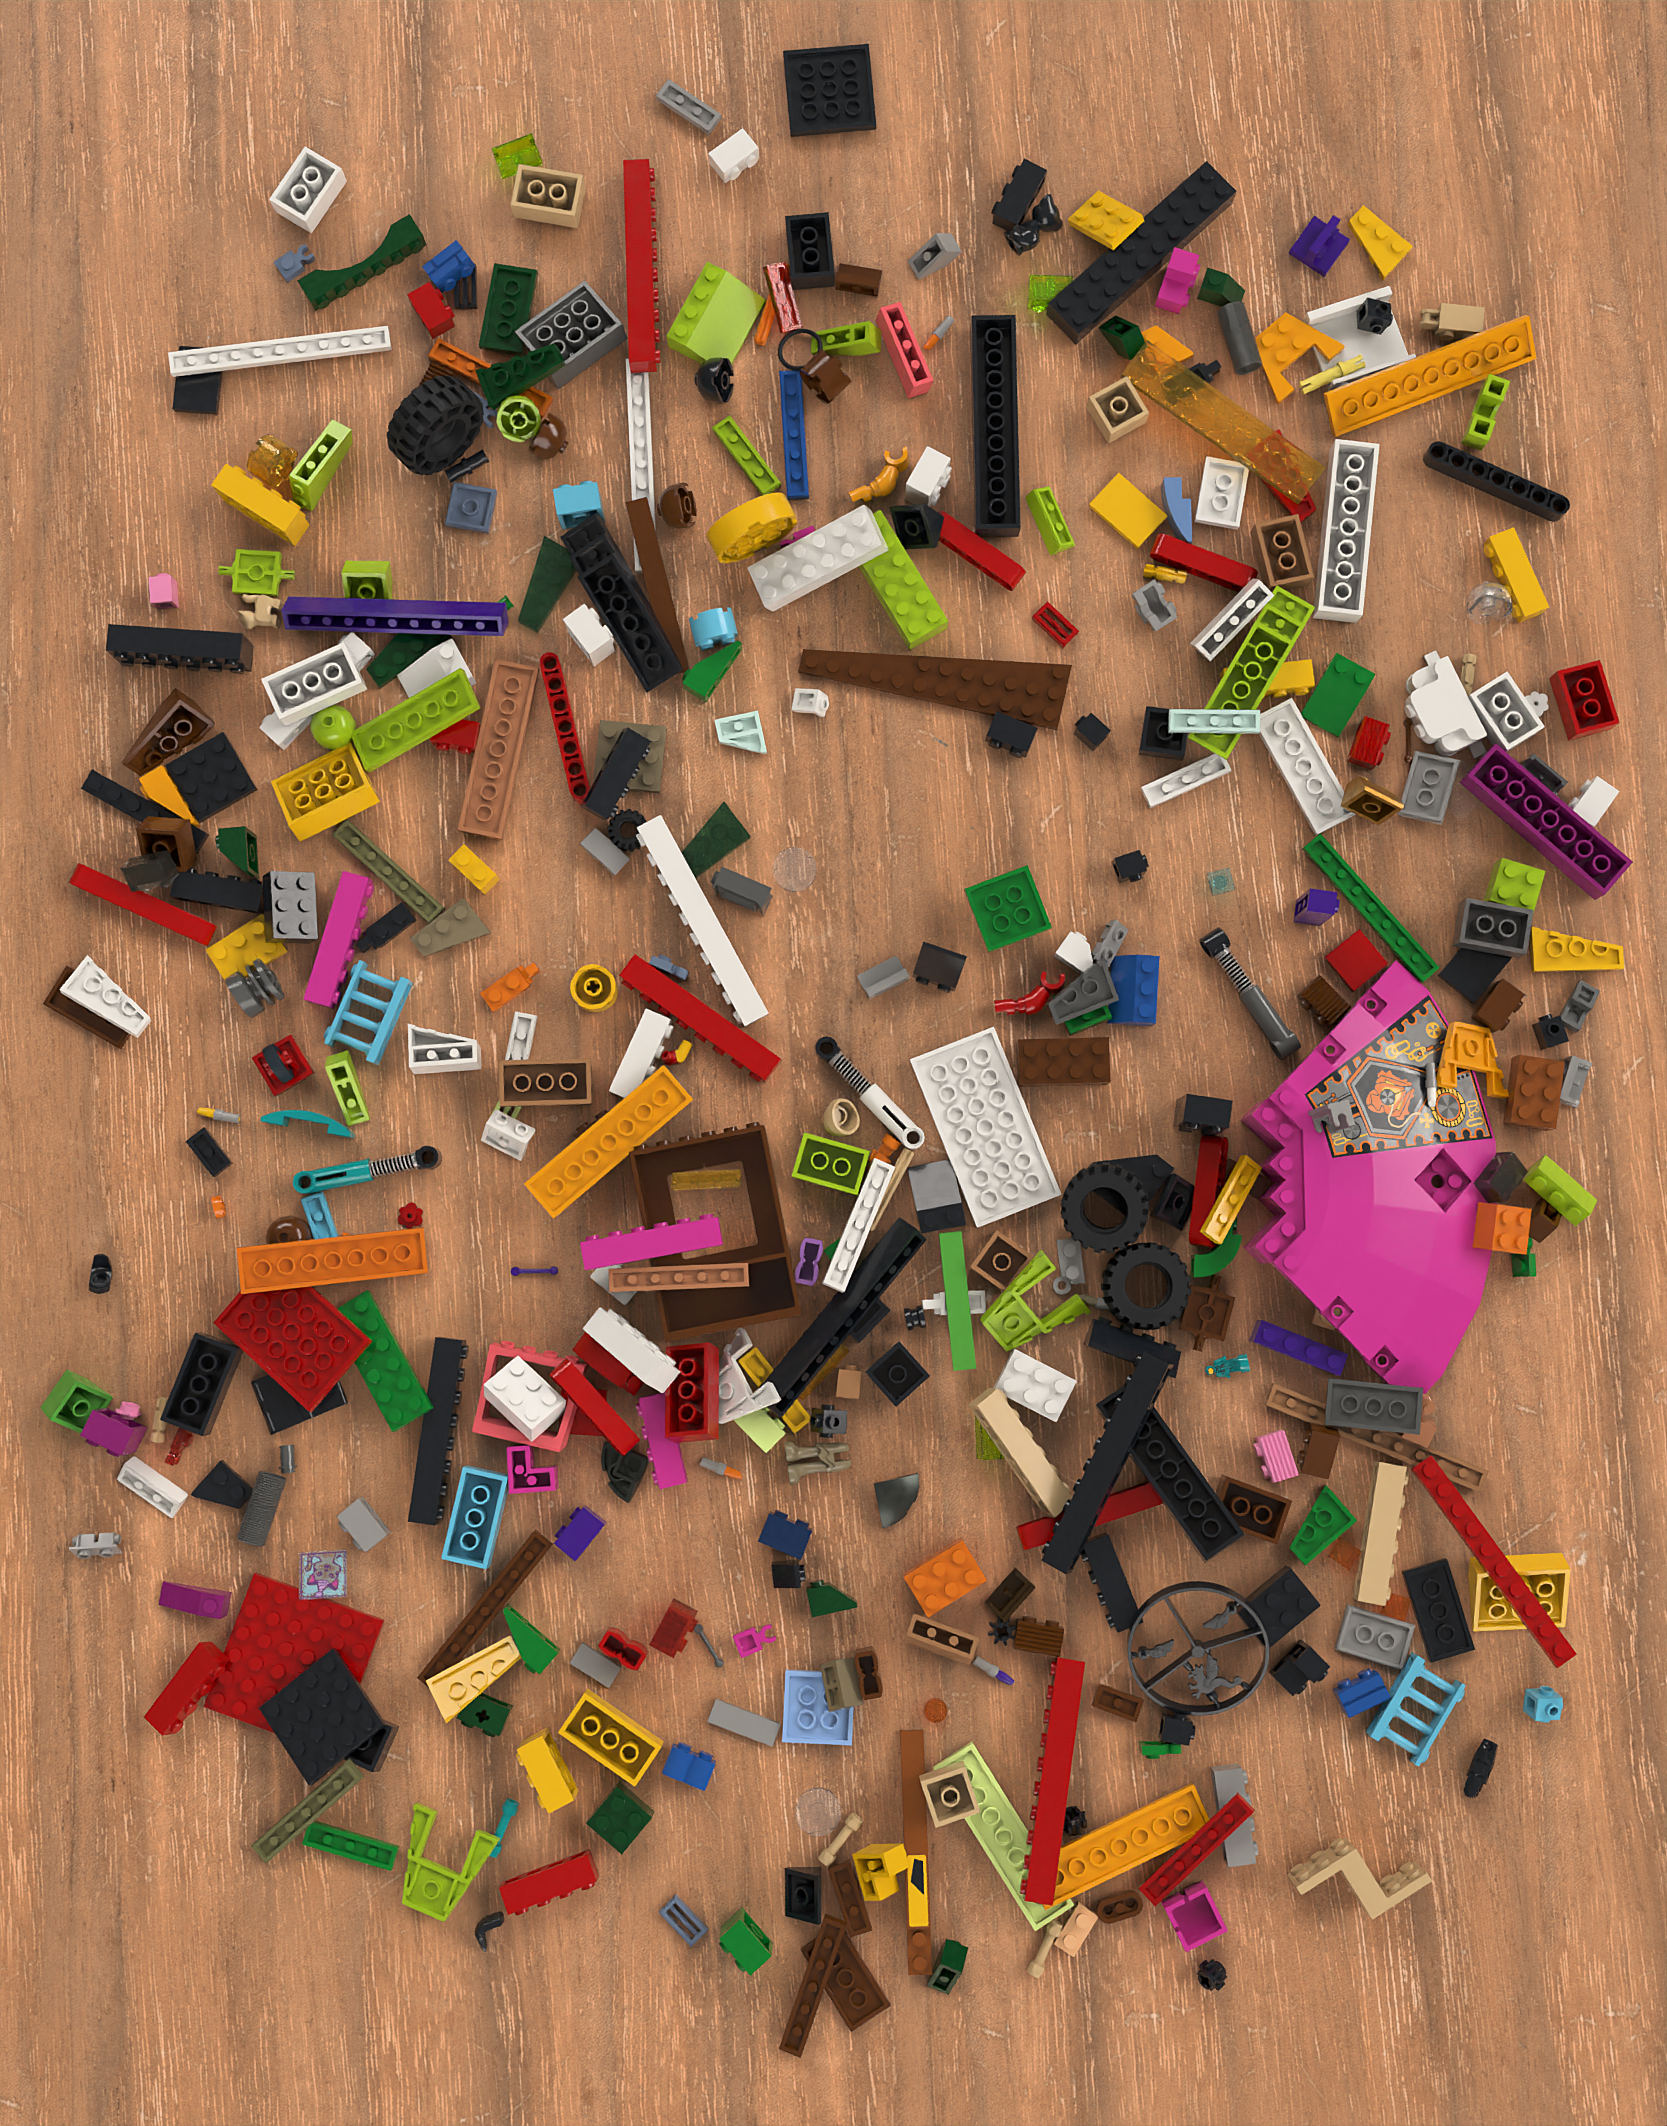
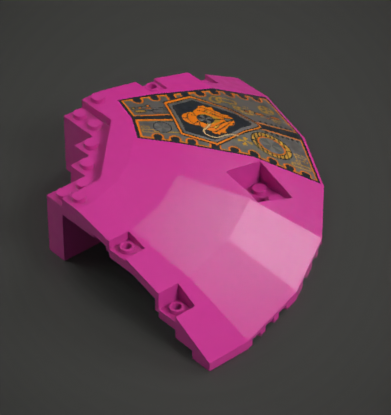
M1396 960L1379 976L1376 982L1352 1006L1347 1015L1311 1051L1305 1060L1265 1100L1256 1103L1240 1119L1273 1151L1260 1164L1262 1167L1261 1172L1273 1184L1258 1200L1274 1216L1243 1248L1259 1264L1271 1263L1299 1292L1305 1295L1319 1313L1362 1355L1363 1361L1378 1375L1377 1377L1390 1385L1423 1388V1394H1425L1443 1375L1481 1302L1492 1250L1473 1248L1478 1202L1498 1204L1496 1141L1475 1071L1456 1067L1457 1087L1448 1089L1437 1086L1435 1107H1429L1427 1089H1425L1426 1063H1435L1437 1076L1449 1023L1430 992ZM1368 1001L1373 1002V1009L1367 1007ZM1327 1046H1331L1333 1048L1332 1054H1328L1326 1052ZM1349 1100L1355 1122L1354 1126L1330 1133L1327 1129V1123L1322 1120L1320 1123L1322 1132L1318 1133L1315 1130L1312 1116H1309L1308 1111L1327 1104ZM1435 1175L1442 1178L1443 1183L1440 1188H1435L1431 1184V1179ZM1336 1307L1341 1310L1339 1316H1335L1333 1313ZM1380 1356H1383L1385 1359V1363L1383 1365H1380L1378 1363V1358Z

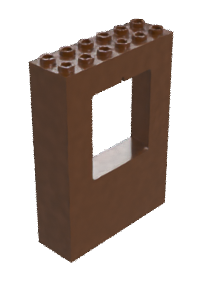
M759 1122L746 1124V1128L738 1130L737 1126L723 1129L724 1133L716 1134L714 1131L701 1133L700 1138L695 1139L692 1135L678 1138L679 1142L671 1143L669 1140L656 1142L655 1147L650 1148L647 1144L634 1147V1151L629 1152L642 1223L645 1230L654 1229V1224L667 1222L668 1226L676 1225L667 1179L669 1175L703 1168V1163H705L706 1167L736 1161L743 1163L756 1229L757 1245L684 1259L682 1253L649 1259L651 1267L748 1263L749 1286L655 1290L665 1343L802 1315L766 1128L764 1125H760Z

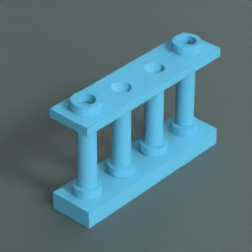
M359 960L358 964H354L350 973L352 978L331 1027L328 1026L324 1033V1043L333 1047L335 1042L338 1041L365 1052L367 1061L379 1065L413 982L404 977H400L399 981L396 980L394 982L366 971L368 964ZM364 979L392 990L394 994L391 1001L386 1003L358 992L361 980ZM353 999L382 1010L383 1014H385L382 1022L375 1023L348 1012ZM344 1020L373 1031L376 1035L373 1043L367 1044L339 1033Z
M1411 1652L1404 1664L1403 1670L1400 1671L1388 1692L1391 1699L1382 1702L1365 1733L1378 1742L1381 1737H1386L1412 1753L1409 1760L1419 1767L1429 1757V1749L1454 1705L1463 1698L1466 1685L1456 1679L1452 1685L1425 1669L1423 1664L1426 1660ZM1421 1676L1447 1693L1441 1705L1413 1689L1412 1683L1416 1677ZM1409 1696L1436 1713L1429 1725L1401 1709L1400 1704L1404 1697ZM1397 1716L1424 1733L1417 1746L1389 1729L1388 1724L1392 1717L1395 1718Z

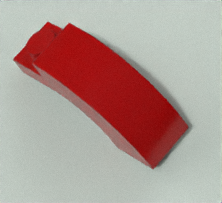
M586 1331L572 1349L573 1352L601 1375L633 1396L644 1384L640 1378Z

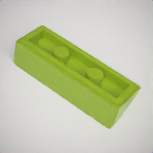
M1050 486L1033 489L1026 495L1025 499L1049 554L1054 555L1074 547L1075 543Z

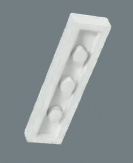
M1213 754L1141 787V791L1151 809L1230 773L1231 768L1227 760L1217 754Z

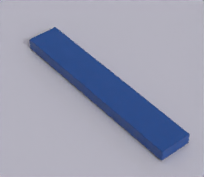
M795 370L779 371L788 500L809 499L802 379L800 371Z

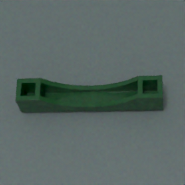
M408 214L390 226L382 244L362 262L340 270L316 269L297 281L312 307L317 311L318 309L326 308L335 299L346 296L355 287L363 286L372 277L383 274L387 268L394 264H400L409 255L420 252L427 244L411 215Z

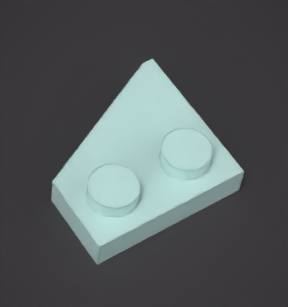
M758 711L715 720L720 744L767 754Z

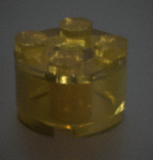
M271 434L262 436L256 443L259 445L255 452L251 450L248 456L247 470L271 487L277 488L285 479L290 480L289 475L294 470L293 466L298 456V451Z

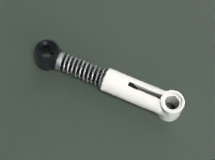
M827 1036L820 1038L815 1046L818 1058L827 1064L829 1063L831 1067L834 1066V1069H837V1072L843 1075L842 1078H846L845 1081H848L851 1087L854 1086V1090L857 1089L856 1093L859 1092V1095H861L859 1099L898 1138L904 1147L909 1150L920 1148L925 1138L923 1131L912 1122L876 1083L870 1085L871 1082H868V1079H865V1076L859 1073L860 1070L857 1071V1067L854 1068V1064L851 1065V1061L848 1062V1058L845 1059L846 1056L843 1055L833 1038ZM825 1043L831 1044L833 1047V1051L827 1055L820 1051V1047ZM890 1113L906 1128L904 1131L889 1116ZM910 1132L917 1133L919 1142L910 1144L906 1138L907 1134Z

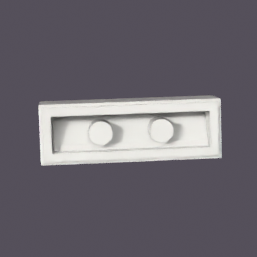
M135 1456L123 1465L117 1477L119 1482L170 1518L176 1515L188 1497L185 1491Z

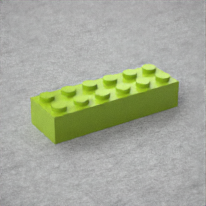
M879 510L873 513V516L889 550L858 567L910 651L946 630L948 619L884 514Z

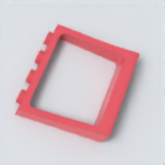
M501 1341V1344L494 1342L489 1346L472 1432L560 1452L567 1445L577 1409L570 1399H568L559 1432L545 1430L531 1442L510 1421L489 1415L490 1402L484 1397V1384L496 1374L499 1355L511 1358L519 1356L524 1361L555 1368L567 1358L584 1377H586L589 1364L579 1362V1357L567 1355L566 1358L557 1357L558 1353L555 1351L547 1350L544 1353L536 1352V1348L533 1346H523L521 1349L514 1347L515 1343L510 1341Z

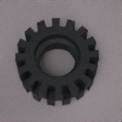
M620 810V813H616L614 818L609 821V837L622 851L630 850V852H633L636 848L639 850L641 845L636 835L632 838H624L620 834V828L627 822H631L636 827H639L647 821L636 810Z

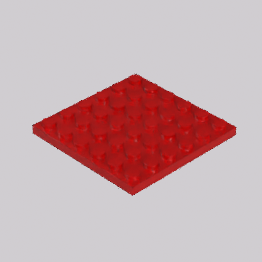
M256 1572L252 1577L224 1654L230 1660L225 1665V1671L213 1681L203 1707L274 1733L259 1707L332 1648L337 1649L361 1685L385 1620L324 1597L301 1599L300 1588ZM302 1589V1598H305V1596L303 1595L305 1593Z

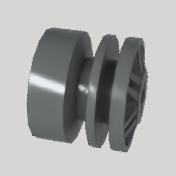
M259 958L253 961L256 970L250 964L245 966L248 977L237 971L225 979L233 997L250 1018L257 1016L265 1010L262 1002L263 999L270 1005H274L275 1000L272 994L279 1001L285 998L278 978L270 967L265 965Z

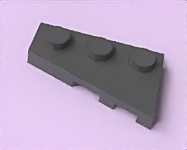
M1103 957L1100 958L1047 1002L1054 1024H1060L1119 1000L1105 959Z

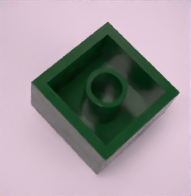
M619 1781L590 1815L586 1824L622 1855L652 1819L655 1811Z

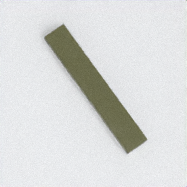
M348 819L332 834L427 923H431L445 910L437 900Z
M349 1758L252 1844L251 1847L265 1863H268L365 1776Z

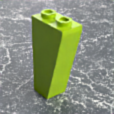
M332 419L289 475L293 502L301 508L305 507L310 511H313L353 443L352 429Z

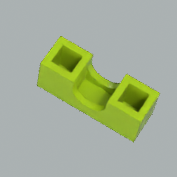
M1492 374L1487 376L1480 388L1461 444L1480 451L1486 446L1496 423L1494 420L1495 415L1506 395L1510 383L1509 380Z

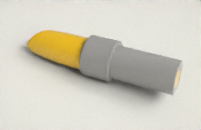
M203 1107L197 1109L198 1114L213 1118L214 1120H224L238 1124L241 1120V1115L225 1112V1110Z

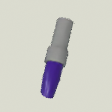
M979 1656L975 1657L972 1664L987 1672L989 1676L1007 1685L1014 1683V1680L1001 1671L999 1667L988 1663Z

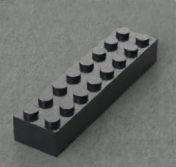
M1124 1386L1096 1404V1409L1105 1422L1109 1416H1113L1116 1410L1114 1408L1115 1401L1120 1395H1123L1126 1389ZM1153 1406L1129 1456L1203 1562L1207 1563L1243 1538L1245 1534Z

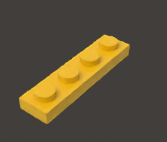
M1247 1155L1240 1156L1200 1230L1202 1234L1215 1244H1222L1262 1169L1260 1165Z
M757 1347L738 1361L758 1387L764 1383L774 1370ZM798 1399L782 1416L794 1434L809 1423L811 1417Z

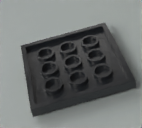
M869 44L783 51L791 137L876 130Z
M334 1648L259 1707L308 1785L316 1783L387 1725L337 1649Z

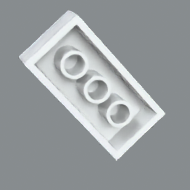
M344 642L261 679L279 720L285 726L367 690L355 660Z
M599 1307L583 1327V1330L644 1383L664 1393L680 1373L674 1366L676 1362L667 1354L662 1353L656 1344L648 1341L642 1332L633 1328L629 1324L630 1322L623 1316L618 1315L612 1309L606 1311Z

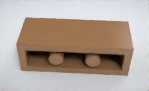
M913 1613L903 1642L969 1666L973 1660L979 1638Z

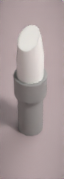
M1426 1063L1425 1089H1427L1429 1107H1435L1437 1080L1435 1063Z

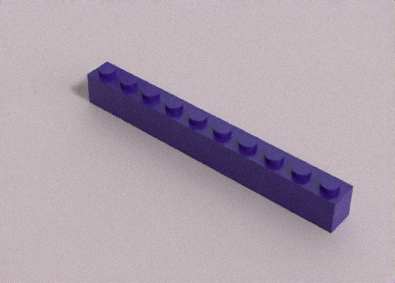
M288 596L281 610L285 630L504 636L509 623L506 603Z

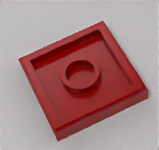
M1360 929L1324 957L1352 992L1388 964Z

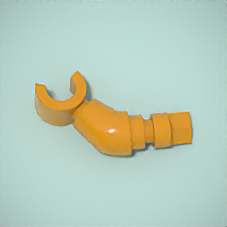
M906 446L901 449L902 457L896 460L891 459L890 452L885 450L886 465L879 476L874 478L875 481L869 483L870 486L866 487V485H863L848 492L852 502L862 498L863 502L866 503L873 496L875 498L879 496L883 498L895 489L899 473L906 470L909 466V455Z

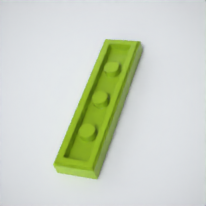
M730 415L712 427V431L761 496L770 494L781 487V482Z

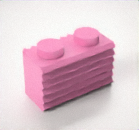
M1280 1429L1255 1437L1256 1443L1253 1444L1256 1456H1261L1263 1465L1260 1466L1264 1479H1268L1271 1483H1276L1299 1475L1284 1430Z

